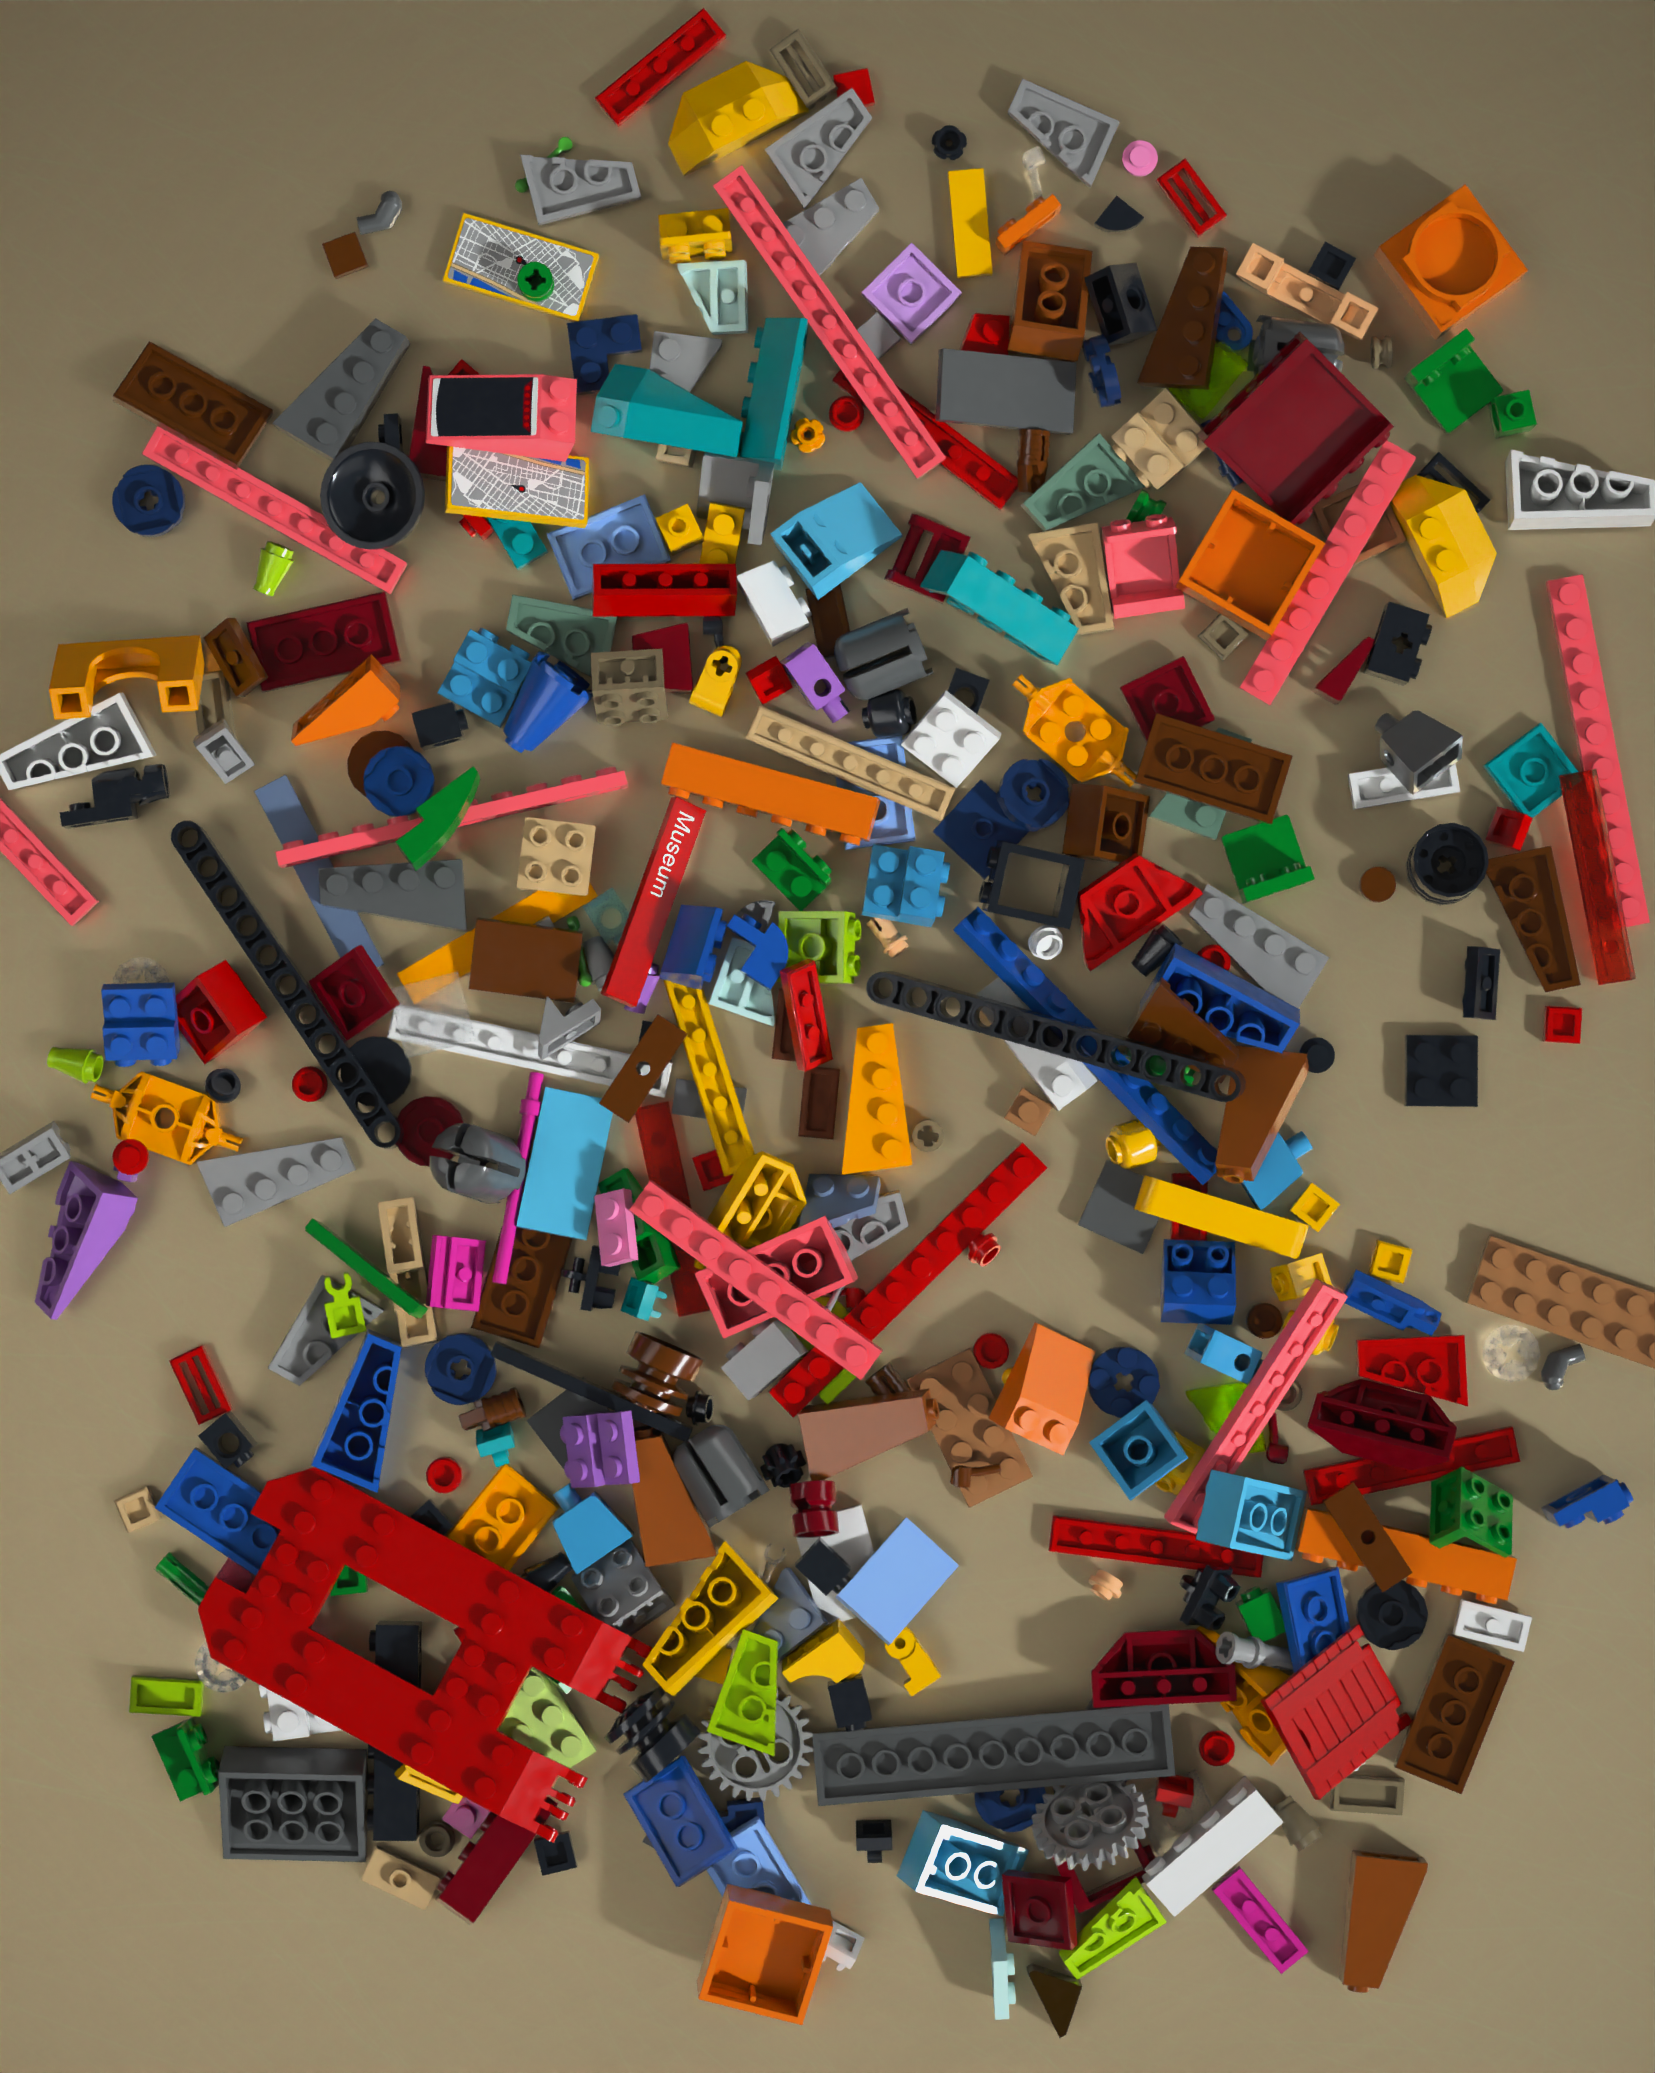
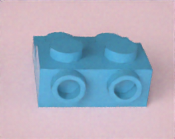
M480 628L478 633L470 629L437 693L501 728L516 701L531 665V662L528 661L530 654L513 644L509 650L498 645L499 637L484 628Z
M873 844L861 915L932 927L935 917H942L945 896L939 895L940 883H947L950 863L944 862L945 852L910 846L908 850Z

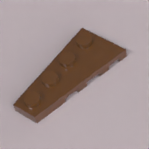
M1190 247L1137 383L1141 387L1209 390L1228 251L1225 248Z
M1551 846L1488 859L1489 864L1486 874L1544 991L1550 992L1581 985Z

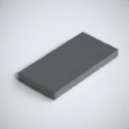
M942 348L939 350L936 421L1016 430L1037 429L1050 431L1055 434L1070 435L1073 433L1077 363Z

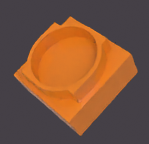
M1466 184L1385 241L1374 253V257L1435 340L1514 285L1528 271Z
M1232 489L1175 588L1267 641L1275 631L1324 547L1325 542Z
M727 1884L697 1979L698 1999L803 2025L833 1929L831 1911L774 1894Z

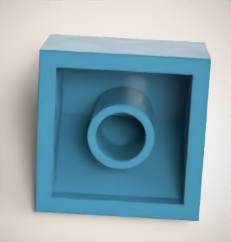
M1147 1400L1089 1442L1130 1501L1188 1459L1174 1433L1156 1408Z

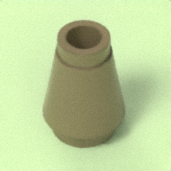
M1291 1795L1273 1807L1284 1822L1281 1825L1290 1846L1294 1844L1298 1851H1301L1322 1836L1318 1830L1320 1825L1294 1801Z

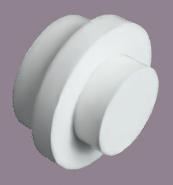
M1052 925L1040 926L1031 933L1028 939V947L1034 956L1045 960L1052 959L1063 948L1062 933L1057 927Z

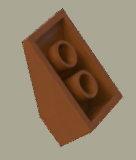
M1026 240L1022 241L1010 323L1008 351L1078 361L1085 336L1089 294L1084 278L1091 273L1093 251Z

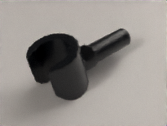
M704 616L703 635H714L716 648L724 645L723 621L719 616ZM723 656L719 661L721 664L728 662V658Z

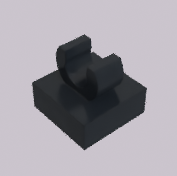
M856 1820V1850L867 1851L868 1863H882V1850H892L891 1820Z

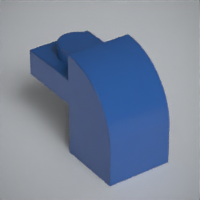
M745 913L741 918L734 914L726 926L727 929L755 947L741 968V972L771 991L780 977L779 971L785 969L787 963V940L781 929L773 922L764 934L759 931L762 926L761 923Z

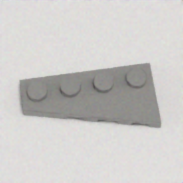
M1207 884L1202 891L1203 894L1198 898L1188 915L1217 945L1221 946L1229 954L1234 962L1262 990L1299 1009L1329 957Z
M342 1137L196 1162L224 1227L356 1170Z

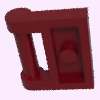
M911 514L908 525H910L908 533L892 570L888 569L884 580L943 604L946 595L935 592L929 593L921 588L920 585L941 550L964 555L971 537L922 516ZM923 532H927L933 536L914 579L905 574Z

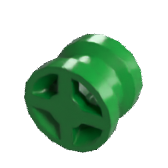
M530 262L519 271L517 277L518 286L522 295L527 300L543 302L553 294L555 287L554 278L546 265L539 262Z
M1142 489L1126 519L1130 520L1131 523L1145 521L1147 516L1161 514L1167 503L1163 500L1155 501L1150 498L1147 491Z

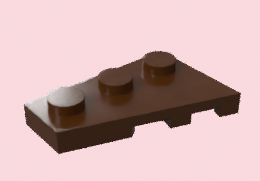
M1163 977L1160 978L1128 1028L1127 1037L1231 1068L1239 1058L1240 1050L1212 1023L1205 1022L1193 1011V1006L1185 998L1181 1000L1170 989V984ZM1187 1066L1200 1073V1070L1196 1066ZM1223 1075L1219 1083L1222 1084L1227 1075Z

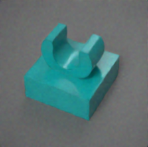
M631 1277L620 1311L649 1321L650 1316L659 1318L662 1313L652 1308L656 1298L666 1299L667 1294L658 1290L659 1287L656 1285L638 1281L637 1278Z
M510 1421L486 1432H483V1429L476 1431V1445L480 1457L492 1454L496 1467L510 1463L508 1449L515 1447L514 1432Z

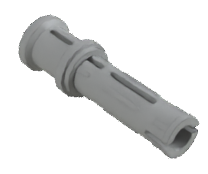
M1229 1631L1223 1632L1217 1640L1216 1656L1219 1662L1223 1664L1237 1662L1242 1663L1244 1667L1249 1669L1262 1665L1293 1671L1289 1648L1264 1644L1260 1638L1255 1636L1241 1638Z

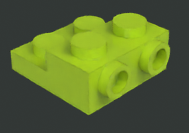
M779 911L778 927L783 932L788 944V959L785 968L810 959L816 963L820 984H854V976H858L861 970L860 957L855 955V941L860 939L862 932L860 920L855 919L854 912ZM779 977L777 982L782 983L781 977Z

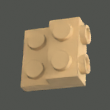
M1169 388L1162 391L1144 409L1136 413L1111 436L1116 442L1112 446L1115 453L1124 462L1131 459L1139 469L1135 473L1139 481L1146 488L1150 489L1154 486L1157 490L1162 489L1205 451L1208 446L1197 435L1203 429L1202 426Z

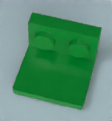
M1467 328L1410 370L1404 378L1445 433L1452 432L1486 406L1494 397H1498L1503 392V388L1470 347L1475 338Z
M1288 815L1274 818L1271 825L1262 822L1226 834L1221 838L1243 904L1315 879L1311 866L1306 867Z
M780 828L776 832L777 837L752 862L799 911H803L831 884V878L828 876L831 873V868L818 855L812 859L804 851L807 847L806 842L793 829L787 833L783 828Z
M1463 1467L1431 1482L1430 1544L1440 1549L1463 1537H1467L1504 1558L1512 1554L1513 1496L1511 1493Z
M193 1717L151 1736L180 1802L201 1792L204 1795L210 1794L219 1785V1761L215 1756L210 1757L205 1746L208 1743L207 1734L202 1724H196Z

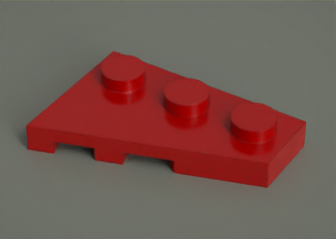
M1465 1335L1356 1340L1358 1376L1468 1406Z

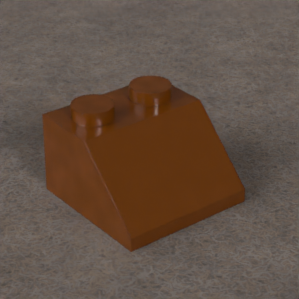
M1072 783L1062 854L1118 864L1135 853L1142 856L1150 796L1105 785Z

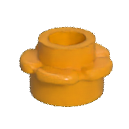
M801 418L795 422V428L790 432V439L793 445H797L799 451L810 453L823 445L825 435L822 431L824 428L818 420ZM805 432H810L811 437L806 438L804 436Z

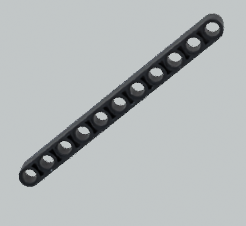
M192 821L178 823L171 833V841L369 1139L376 1146L384 1149L398 1147L404 1138V1128L221 853L206 831ZM188 830H196L198 834L196 844L191 847H184L182 844L183 834ZM208 859H215L218 864L216 873L210 877H204L201 872L202 864ZM228 888H234L237 892L236 902L230 906H223L221 903L222 892ZM248 917L255 918L257 922L256 931L249 936H244L240 931L242 921ZM266 947H274L277 952L275 961L270 965H263L260 961V953ZM286 976H293L296 980L295 990L288 995L282 994L279 989L281 980ZM312 1005L316 1010L315 1020L312 1023L303 1024L299 1019L300 1010L304 1006ZM325 1035H333L336 1040L335 1049L328 1054H323L319 1049L320 1039ZM352 1064L356 1070L355 1078L349 1083H342L338 1077L340 1068L343 1065ZM366 1093H371L376 1100V1105L371 1112L362 1113L358 1107L359 1098ZM391 1123L395 1128V1136L390 1142L383 1143L378 1137L379 1127L382 1124Z
M894 971L875 973L867 982V994L872 1001L878 1004L1216 1101H1232L1241 1096L1245 1090L1246 1082L1242 1073L1228 1066ZM883 978L889 979L893 985V991L889 997L883 996L878 988L879 982ZM917 987L922 988L927 996L926 1002L922 1007L917 1006L912 1000V993ZM950 997L956 998L961 1006L959 1014L955 1017L949 1015L946 1010V1002ZM984 1006L991 1008L995 1015L994 1021L990 1026L984 1025L979 1018V1013ZM1018 1016L1025 1018L1029 1025L1028 1031L1024 1036L1018 1035L1013 1028V1022ZM1051 1026H1056L1062 1031L1063 1039L1058 1046L1048 1041L1047 1032ZM1086 1035L1096 1040L1097 1050L1093 1055L1085 1054L1081 1048V1041ZM1120 1045L1128 1047L1131 1051L1132 1058L1127 1065H1122L1116 1060L1115 1052ZM1154 1055L1161 1056L1166 1062V1070L1162 1075H1157L1150 1069V1060ZM1188 1065H1194L1200 1070L1201 1079L1196 1085H1191L1185 1080L1184 1071ZM1223 1075H1229L1235 1080L1236 1089L1231 1095H1226L1219 1089V1080Z

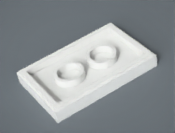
M861 1504L837 1510L839 1533L821 1537L851 1566V1571L847 1574L850 1578L874 1554ZM819 1537L797 1538L801 1556ZM808 1579L813 1601L829 1622L827 1625H830L838 1618L841 1621L856 1618L836 1598L837 1594L833 1590L825 1596Z

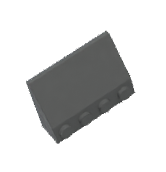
M224 1746L218 1771L223 1859L366 1862L368 1809L367 1749Z

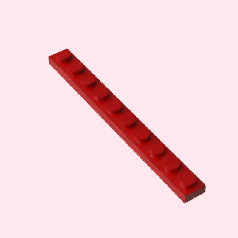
M1021 1142L868 1292L842 1320L872 1341L1047 1167ZM814 1346L768 1392L794 1418L844 1368Z

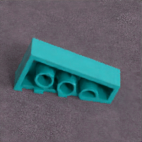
M945 550L939 552L921 583V588L929 593L935 592L949 596L946 601L949 605L970 615L978 614L977 622L998 633L1004 631L1006 633L1004 635L1005 639L1043 662L1054 665L1059 664L1079 629L1068 622L1071 618L1069 614L1055 606H1052L1050 610L1041 604L1043 597L1027 588L1021 591L1014 586L1016 580L1000 570H997L996 573L986 568L988 561L973 552H969L968 555Z

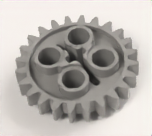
M777 1688L775 1743H784L789 1749V1755L783 1761H775L769 1754L763 1752L770 1767L769 1772L763 1770L755 1749L736 1742H728L723 1737L709 1732L698 1734V1738L707 1741V1745L698 1748V1753L709 1755V1758L702 1763V1767L713 1766L714 1770L709 1779L713 1780L721 1777L723 1779L720 1785L721 1791L729 1785L733 1786L732 1797L736 1798L741 1790L746 1791L747 1801L751 1800L753 1792H758L761 1800L765 1801L766 1791L770 1789L776 1797H779V1785L783 1784L791 1790L792 1784L789 1778L793 1776L802 1779L803 1777L802 1773L797 1769L798 1765L809 1766L810 1764L802 1756L803 1753L813 1752L812 1746L804 1744V1740L813 1737V1732L802 1730V1727L809 1722V1718L798 1719L797 1714L802 1709V1706L797 1705L790 1708L788 1706L791 1700L790 1694L782 1700L778 1699L779 1688ZM710 1706L708 1710L713 1714L715 1707ZM702 1719L701 1723L708 1728L711 1719ZM741 1757H750L755 1761L757 1768L751 1775H742L736 1769V1762Z
M1125 1780L1066 1785L1064 1788L1053 1786L1054 1795L1043 1794L1045 1804H1036L1037 1814L1032 1815V1831L1038 1850L1044 1851L1046 1859L1054 1857L1057 1866L1067 1861L1069 1870H1072L1077 1863L1081 1864L1083 1871H1086L1091 1863H1095L1097 1869L1100 1870L1102 1868V1861L1105 1860L1115 1865V1856L1120 1855L1121 1857L1128 1858L1127 1848H1139L1137 1839H1145L1144 1829L1149 1827L1147 1818L1149 1814L1142 1792L1136 1791L1134 1783L1126 1786Z

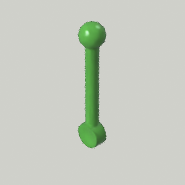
M562 137L558 142V147L547 158L558 157L562 152H569L572 149L571 139ZM526 178L516 181L515 188L518 192L524 193L528 190Z
M576 916L567 918L569 929L578 931L580 928L578 918ZM582 949L579 968L581 975L578 978V982L581 986L587 987L591 985L592 977L587 973Z

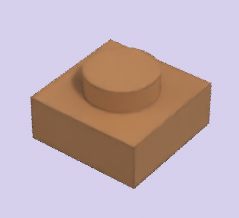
M1021 1088L1004 1119L1036 1136L1053 1105Z

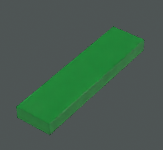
M312 1218L306 1225V1232L409 1315L418 1319L422 1318L428 1308L323 1223Z

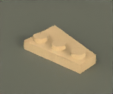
M1098 523L1028 534L1068 614L1071 616L1074 625L1079 628V635L1115 629Z

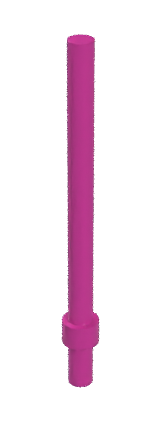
M530 1072L526 1097L521 1099L519 1114H522L517 1146L522 1158L526 1160L525 1177L536 1117H539L542 1105L539 1099L544 1074ZM525 1177L518 1190L514 1189L507 1196L492 1280L494 1283H507Z

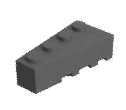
M375 318L273 422L274 426L287 436L328 460L333 461L341 452L351 446L410 346L408 338Z
M462 859L427 861L417 871H415L410 863L318 868L320 904L322 906L467 932Z

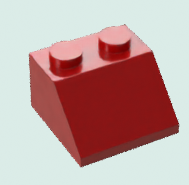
M226 960L196 976L176 995L179 1030L204 1064L209 1063L248 1035L267 1018L258 1002L252 997L238 974Z

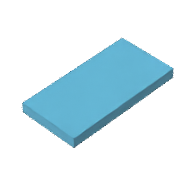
M545 1087L517 1227L587 1241L595 1203L594 1196L597 1193L613 1112L599 1104L602 1098Z

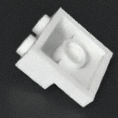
M259 1685L261 1698H268L269 1712H264L263 1721L266 1734L272 1733L273 1741L309 1737L311 1734L341 1730Z

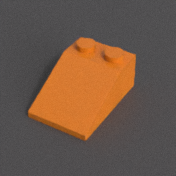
M371 654L293 724L292 743L298 746L374 725L380 718L384 722L387 721L400 708L397 705L400 702V684Z
M1035 1322L988 1419L1004 1429L1064 1455L1079 1424L1095 1350Z

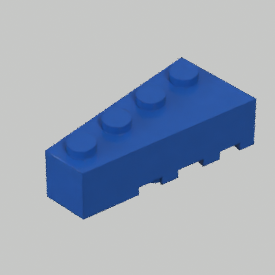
M1176 943L1140 1001L1141 1010L1160 978L1163 977L1170 984V989L1181 1000L1185 998L1193 1006V1011L1205 1022L1212 1023L1224 1036L1235 1038L1240 1043L1278 1053H1283L1300 1025V1009Z
M370 1329L367 1330L312 1457L311 1466L378 1493L402 1348L401 1342Z

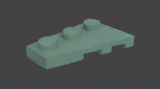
M1218 728L1215 731L1250 743L1252 741L1250 738L1222 728ZM1167 793L1148 817L1216 840L1226 811Z

